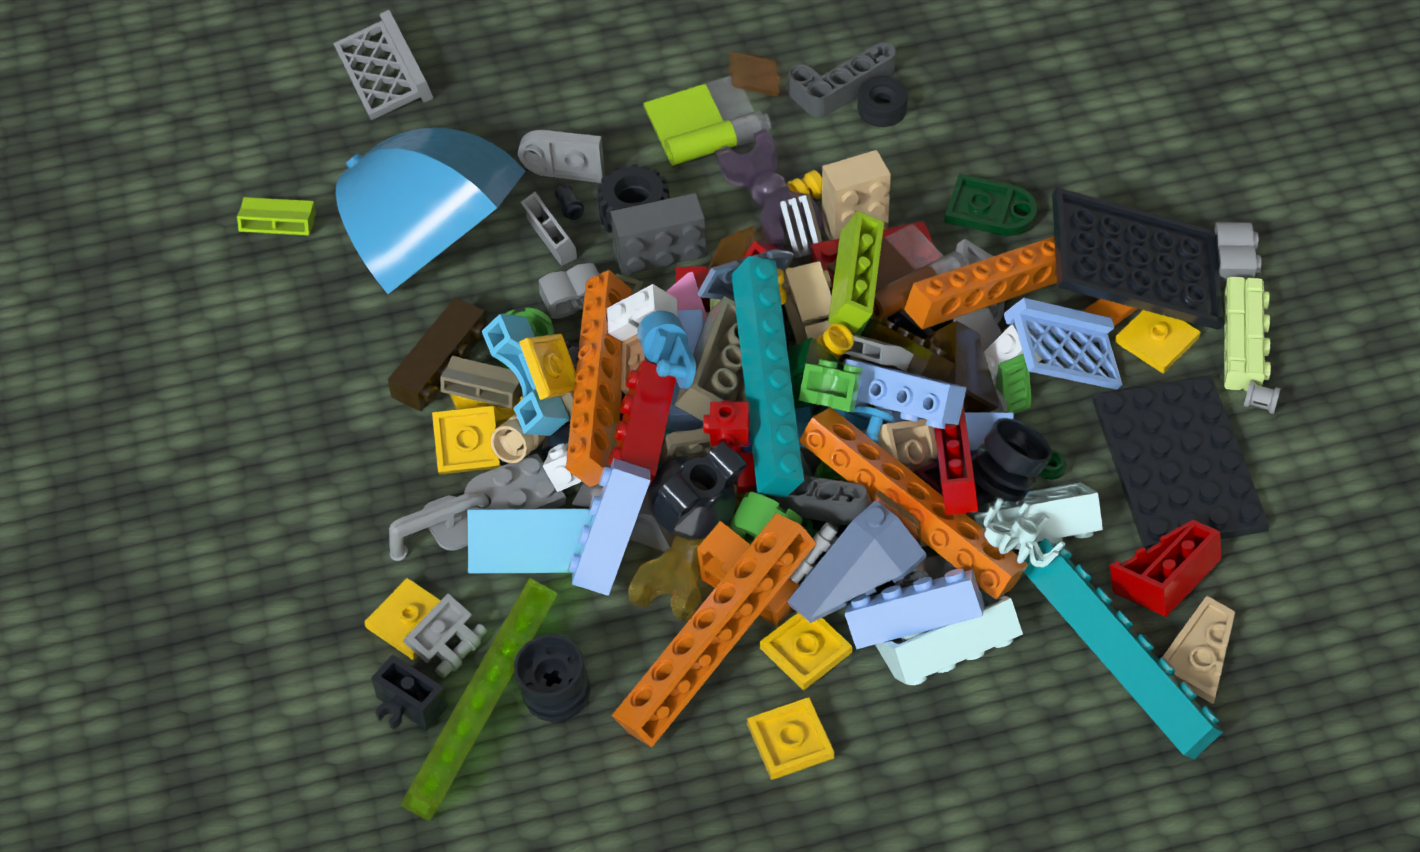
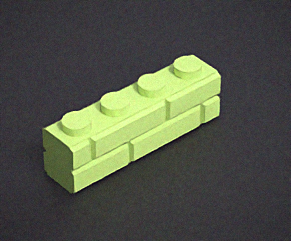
M1231 276L1227 278L1224 291V387L1226 389H1244V391H1248L1250 380L1255 381L1256 385L1262 386L1263 381L1269 380L1271 365L1270 362H1265V356H1268L1270 351V338H1264V332L1268 333L1270 315L1264 314V309H1268L1269 291H1264V281L1262 279L1248 278L1245 280L1244 277Z

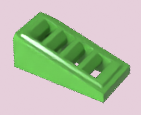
M1024 354L998 364L996 388L1006 400V413L1016 414L1031 406L1030 373Z

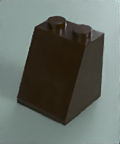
M956 320L923 338L928 343L947 352L945 359L955 364L946 382L967 387L963 402L965 413H989L999 408V399L978 332Z

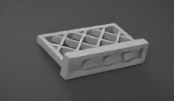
M390 10L380 14L382 21L333 43L371 120L420 97L424 103L433 99L429 86ZM382 32L379 42L369 41L371 36ZM351 45L358 46L354 54L343 52V49ZM365 47L374 49L371 57L361 55ZM382 50L391 52L388 60L378 58ZM357 62L367 63L363 72L353 70ZM374 65L383 66L380 75L370 73ZM391 68L400 70L397 78L387 76ZM366 80L376 81L372 90L362 88ZM383 83L392 84L389 93L379 91ZM400 86L408 87L412 90L403 95L396 94ZM375 98L385 99L382 105L371 108Z

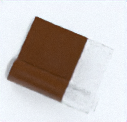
M913 224L882 238L871 317L876 321H882L904 310L913 283L969 265L968 259L956 251L943 256ZM836 261L827 266L829 272L834 276Z

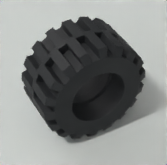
M632 164V167L624 165L620 166V170H611L609 176H604L601 179L602 184H599L597 188L600 223L604 225V230L610 233L612 232L610 211L670 199L669 186L664 176H660V172L657 170L650 171L648 166L638 167V164Z

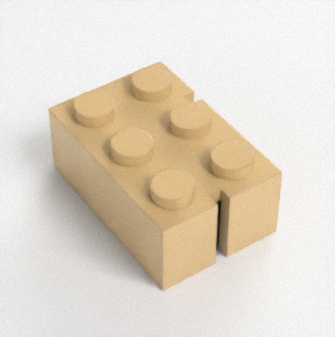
M877 150L822 166L821 224L830 240L840 238L841 230L857 211L883 221V229L888 228L890 198L888 192H890L891 174Z
M820 261L786 269L782 287L786 290L788 301L784 304L796 344L811 337L816 339L831 325L828 323L832 297L829 290L831 288L830 275L827 270L823 271ZM842 354V356L838 359V361H840V362L842 361V358H843V355H844V354Z

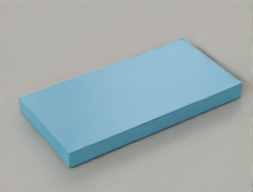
M589 508L468 509V573H572L568 572L573 553L579 554L582 544L578 543L582 527L584 524L590 525L593 515L588 514Z

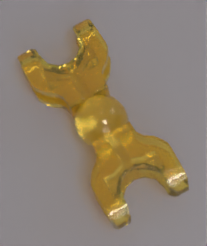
M737 492L735 495L736 506L733 517L745 496L744 493ZM676 536L673 539L671 549L667 548L658 559L650 560L641 565L628 589L630 603L645 608L657 596L672 594L670 604L675 616L674 618L688 621L701 602V593L697 585V580L700 576L697 548L704 539L688 540Z

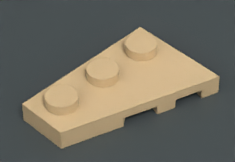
M1206 596L1163 655V658L1176 670L1173 676L1180 684L1185 681L1198 696L1214 704L1235 611Z

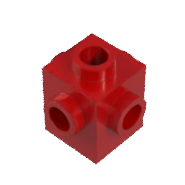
M730 400L710 402V414H704L703 431L709 434L711 446H717L725 440L731 447L749 446V402H733Z

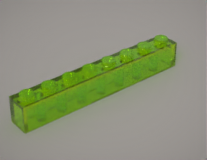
M529 578L400 806L430 822L513 675L517 653L527 642L533 639L558 593Z

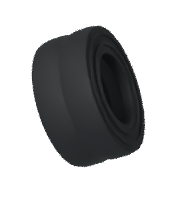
M878 76L865 81L858 91L857 108L860 117L866 123L876 127H889L899 123L905 117L908 93L906 87L899 80L887 76ZM885 99L890 102L888 104H878L875 101Z

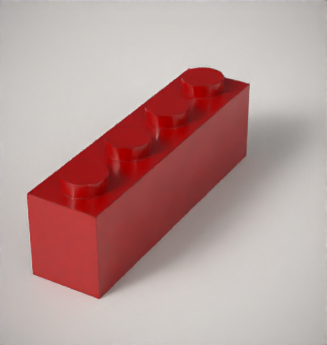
M642 360L636 370L631 369L626 380L625 387L629 388L628 395L624 396L620 406V413H623V419L619 421L615 429L614 438L618 441L616 447H613L610 453L608 465H611L613 458L649 469L651 483L657 472L676 378L668 375L666 377L659 376L656 372V364Z
M963 405L958 425L946 424L945 429L935 427L946 515L978 511Z

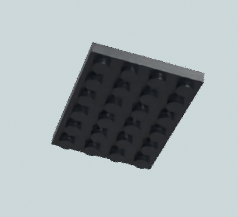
M1058 187L1052 193L1058 288L1219 330L1225 324L1214 230Z
M1212 376L1094 395L1093 404L1142 546L1146 550L1160 543V537L1191 520L1220 531V539L1267 532L1269 527L1267 517Z

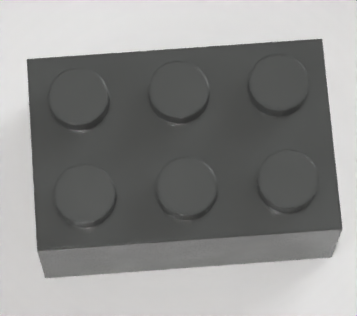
M696 193L610 211L614 252L622 275L706 257L705 218Z

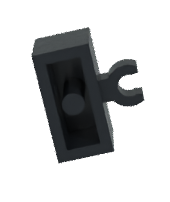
M393 654L371 677L376 698L384 702L377 707L376 717L381 721L385 715L393 714L394 716L389 720L390 728L393 730L400 726L402 715L428 731L448 708L443 686Z

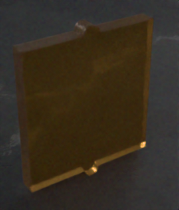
M730 52V67L728 71L731 73L732 87L778 96V81L780 77L777 75L775 61Z
M750 226L741 231L737 230L734 234L721 239L708 269L711 270L713 267L744 258L757 229L754 226Z
M878 490L875 494V500L895 514L918 544L921 545V521L905 510L899 503L894 502Z

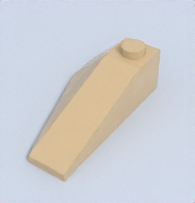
M919 419L918 422L886 423L881 426L878 438H880L878 445L912 472L915 469L933 463V460L937 459L934 430L932 426L926 425L927 419ZM909 531L921 547L928 546Z

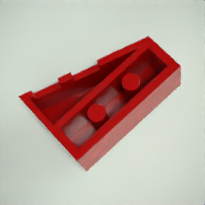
M1191 520L1160 537V543L1147 550L1144 547L1136 550L1135 556L1121 563L1118 560L1110 564L1112 592L1167 617L1222 559L1220 531Z

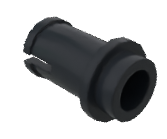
M564 184L559 186V191L555 190V197L562 206L564 217L570 220L579 219L584 213L582 201L577 200L570 185Z

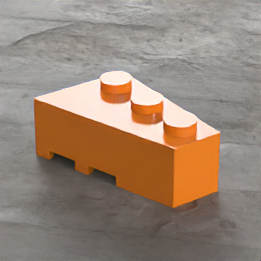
M721 521L697 548L701 579L716 588L750 546L749 543ZM788 578L759 616L775 627H780L794 610L788 605L787 601L799 588V583L797 584Z

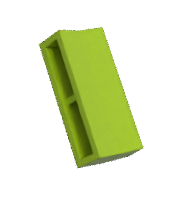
M243 197L241 208L237 214L238 231L309 235L316 216L314 201Z

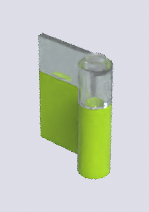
M736 74L644 102L647 115L672 166L767 137L768 130H771V122L768 115L763 114L760 110H753Z

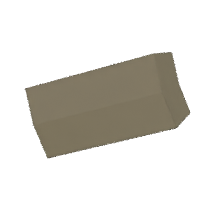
M455 356L451 357L446 370L441 375V392L510 409L514 407L522 392L521 384L512 370Z

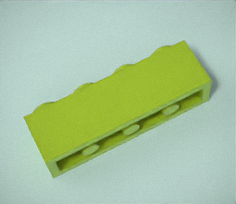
M860 211L853 215L840 233L828 323L842 324L854 334L873 313L884 227L883 221Z

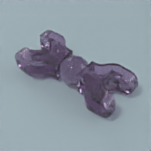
M761 129L753 133L756 140L755 149L751 152L738 154L733 152L728 146H723L715 150L717 164L726 181L735 186L746 187L754 200L760 206H763L760 216L763 238L767 243L774 244L781 250L786 248L783 241L784 231L787 227L780 202L806 194L792 192L786 185L784 178L775 173L778 165L776 144L765 129ZM811 197L819 231L821 232L824 230L823 216ZM800 202L799 204L802 216L805 220L807 230L810 232L803 203Z

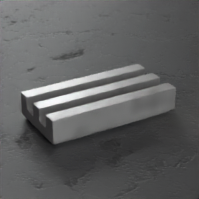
M810 194L780 202L795 258L811 254L807 227L802 216L800 202L803 203L813 244L822 242Z

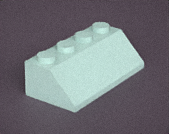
M1081 482L1029 491V495L1019 502L1002 500L997 514L999 521L1011 522L1025 502L1029 503L1031 506L1023 517L1032 520L1036 525L1044 515L1050 518L1036 537L1039 541H1043L1046 538L1053 543L1063 541L1062 537L1074 535L1075 538H1087L1093 536L1094 531L1103 530L1098 493ZM996 501L978 507V511L968 512L966 515L986 530L983 524L990 507L995 506Z
M981 589L980 593L984 602L982 617L878 643L875 646L897 680L906 685L920 684L930 674L950 671L956 667V663L965 659L974 660L980 658L985 654L984 651L992 647L1000 648L1010 645L1013 642V638L1022 635L1012 599L1003 595L995 600Z

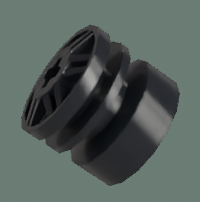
M1000 418L993 424L985 436L984 444L978 447L976 454L971 458L974 481L997 498L1010 502L1022 501L1035 483V477L1041 474L1052 458V449L1048 442L1030 426L1014 419Z
M543 635L527 642L517 653L514 662L515 679L523 701L531 714L540 720L558 722L568 720L584 708L591 692L590 681L582 653L574 642L565 636Z

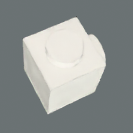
M562 443L550 449L543 464V468L557 492L582 482L565 469L568 443Z

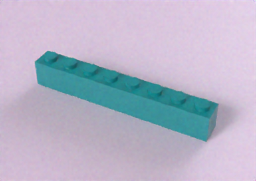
M748 256L731 275L746 401L749 402L750 435L757 493L786 498L804 482L777 267L774 260Z
M1045 538L1038 546L1042 554L1050 553L1058 543L1054 544ZM1065 546L1045 567H1035L1032 565L1028 554L1024 560L1028 563L1024 573L1184 756L1195 759L1223 733L1216 724L1219 721L1216 714L1206 705L1201 708L1194 700L1198 696L1197 693L1185 681L1181 684L1173 676L1176 672L1174 667L1165 658L1161 657L1158 659L1153 654L1154 645L1142 633L1137 636L1130 628L1134 624L1123 611L1119 610L1116 612L1110 605L1113 599L1101 587L1096 589L1089 582L1093 577L1082 565L1078 564L1075 566L1069 559L1072 553ZM1035 555V560H1037V561H1043V560L1038 559V558L1036 557V555Z

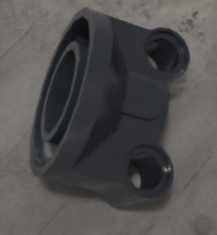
M726 440L715 446L705 457L679 456L663 463L657 470L655 478L650 483L648 489L650 510L657 522L671 534L688 540L705 539L720 521L725 525L731 521L736 506L734 484L747 467V463ZM691 480L701 483L708 490L698 489L692 484Z

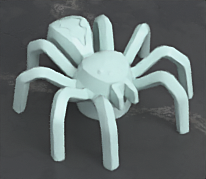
M998 498L995 506L990 507L983 523L986 528L984 535L989 544L999 547L998 549L1001 554L1008 553L1014 547L1019 549L1018 564L1023 563L1029 554L1032 565L1035 567L1047 566L1066 545L1061 541L1050 553L1042 554L1037 544L1039 539L1036 537L1050 519L1049 516L1044 515L1036 525L1032 520L1023 517L1031 506L1025 502L1011 522H1001L997 514L1002 499ZM1035 555H1036V557H1037L1038 559L1043 560V561H1037V560H1035Z

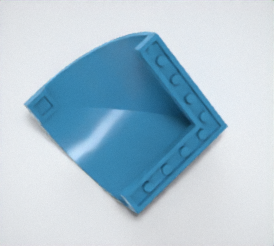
M422 128L392 136L380 142L362 157L357 153L345 163L348 168L340 175L336 183V201L341 219L354 247L372 275L386 293L389 294L496 210L525 173V170L504 150L479 136L448 128Z

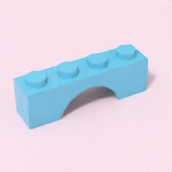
M499 314L482 330L492 357L506 364L521 384L523 397L514 407L524 434L551 436L570 418L561 397L544 400L539 398L519 341L526 338L535 337L527 317Z

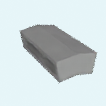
M536 192L521 201V204L526 209L527 220L559 264L563 266L576 260L575 245ZM540 216L545 220L542 224L537 219ZM557 237L560 242L555 244L551 238Z
M852 334L854 344L845 354L900 371H907L914 354L900 346Z

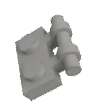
M826 522L821 530L812 538L817 544L789 577L798 584L803 577L807 578L818 564L816 560L823 551L827 553L838 539L835 535L839 529L831 522Z
M447 594L406 636L403 642L426 663L437 655L442 662L435 669V672L440 677L445 678L451 671L455 672L462 665L461 660L470 651H475L481 645V639L487 634V630L481 624H477L471 631L465 623L471 618L472 614L450 594ZM456 635L460 638L461 642L452 651L445 644Z

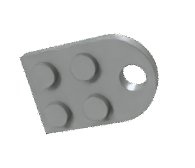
M535 130L525 134L521 139L518 148V158L531 172L541 176L602 183L601 179L605 176L601 136Z

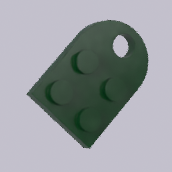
M959 173L945 213L944 223L1003 236L1019 235L1033 226L1036 220L1037 203L1034 197L1021 187ZM1025 211L1028 213V215L1019 216L1015 214V212Z

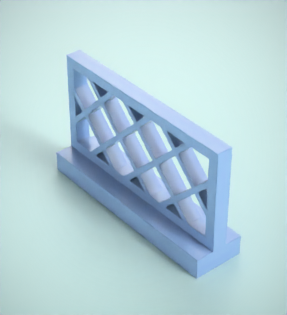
M1027 298L1021 299L1004 313L1006 324L1016 325L1029 372L1116 390L1123 385L1107 334L1114 329L1112 318ZM1028 329H1032L1038 337L1035 338ZM1050 334H1054L1060 342L1057 343ZM1071 338L1076 339L1082 345L1081 348ZM1041 341L1053 351L1051 354L1041 345ZM1099 342L1101 352L1093 343ZM1065 346L1075 357L1072 358L1062 347ZM1086 350L1096 360V363L1084 353ZM1035 352L1045 361V364L1037 362ZM1056 356H1058V358L1067 366V368H1064L1055 359ZM1078 361H1080L1087 368L1089 373H1086L1077 364ZM1100 366L1108 372L1109 377L1100 370Z

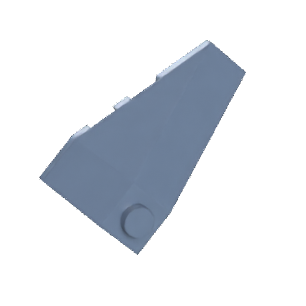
M774 249L752 256L776 261V267L783 270L784 274L794 254ZM747 257L711 268L697 295L703 298L719 300L725 296L735 301L731 274Z
M875 500L849 524L787 601L788 605L812 623L845 607L847 601L863 593L866 596L876 592V587L890 580L894 583L904 578L927 555L901 520Z

